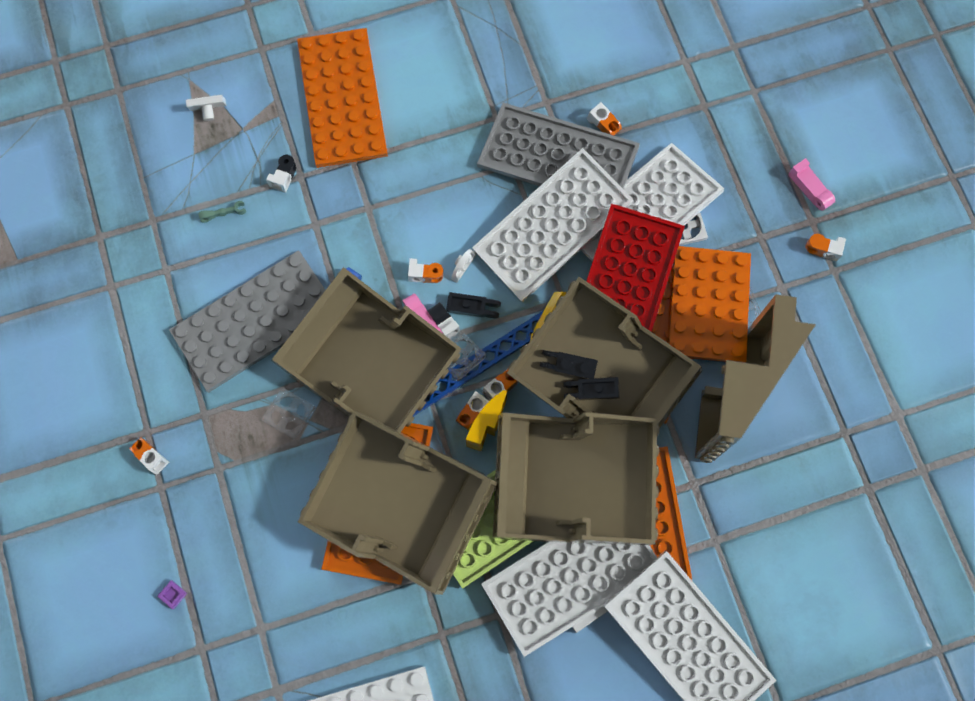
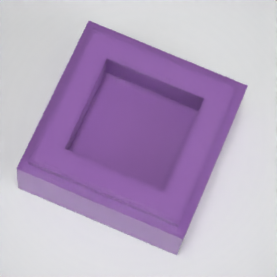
M170 580L157 597L174 610L188 593L173 580Z

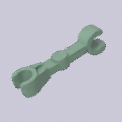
M237 201L233 207L220 208L217 211H200L198 215L201 222L206 223L215 217L225 216L234 212L243 215L246 213V209L239 210L238 207L245 204L243 201Z

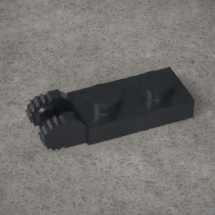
M449 292L446 311L449 313L477 317L485 316L496 319L499 318V313L485 310V306L497 308L501 307V302L481 296Z
M547 350L542 352L545 356L557 357L556 365L540 362V367L588 379H593L595 376L598 360L563 352L556 353Z
M618 377L578 379V381L563 382L564 388L578 387V393L564 394V399L568 394L577 400L620 398Z

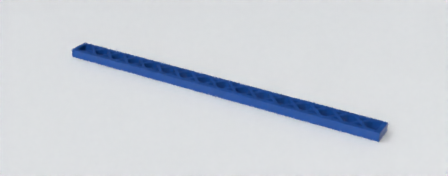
M543 311L450 369L445 378H440L436 385L439 382L447 383L446 390L443 392L435 390L430 396V400L426 402L420 411L416 410L413 417L518 351L526 344H529L530 334L534 333V330L531 329L532 324L539 321ZM518 332L527 333V337L523 341L516 340V334ZM501 343H511V348L508 351L500 350ZM485 353H495L494 360H484ZM469 363H479L478 370H468ZM455 372L463 373L462 380H452L453 374Z

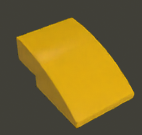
M506 390L494 396L480 411L466 437V447L482 451L487 434L495 436L498 428V416L503 413L507 401Z

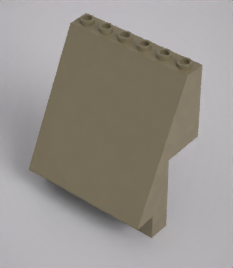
M343 267L271 361L287 372L289 377L348 417L355 410L401 432L405 426L409 427L413 422V415L416 410L420 411L426 404L424 399L427 395H432L438 387L436 385L440 378L444 379L448 374L449 370L447 368L451 363L454 364L459 359V352L462 348L406 305L401 309H397Z
M578 277L576 281L571 282L565 296L559 298L553 312L548 313L545 317V323L542 327L533 333V339L530 343L521 349V355L518 359L510 364L507 374L566 418L574 419L585 412L656 418L660 429L703 369L701 365L643 327L635 314ZM543 350L556 353L563 352L598 360L594 378L618 377L620 398L577 400L568 394L564 399V394L578 393V387L564 388L563 382L588 378L540 367V362H548L556 365L557 357L545 356L542 354Z
M776 294L748 328L746 363L726 360L725 365H722L721 374H724L723 388L705 386V390H702L695 458L700 459L701 462L712 463V461H715L742 438L816 324L795 321L797 297Z
M354 410L353 414L348 418L344 432L338 438L337 446L329 456L325 469L319 475L316 487L310 493L307 505L300 513L298 523L356 557L375 559L431 593L443 595L498 482Z
M588 412L574 419L514 413L500 414L498 416L495 481L498 484L495 488L493 538L519 541L654 545L658 538L656 498L658 497L659 490L656 486V478L659 474V468L656 462L659 454V446L657 445L659 425L657 424V419Z

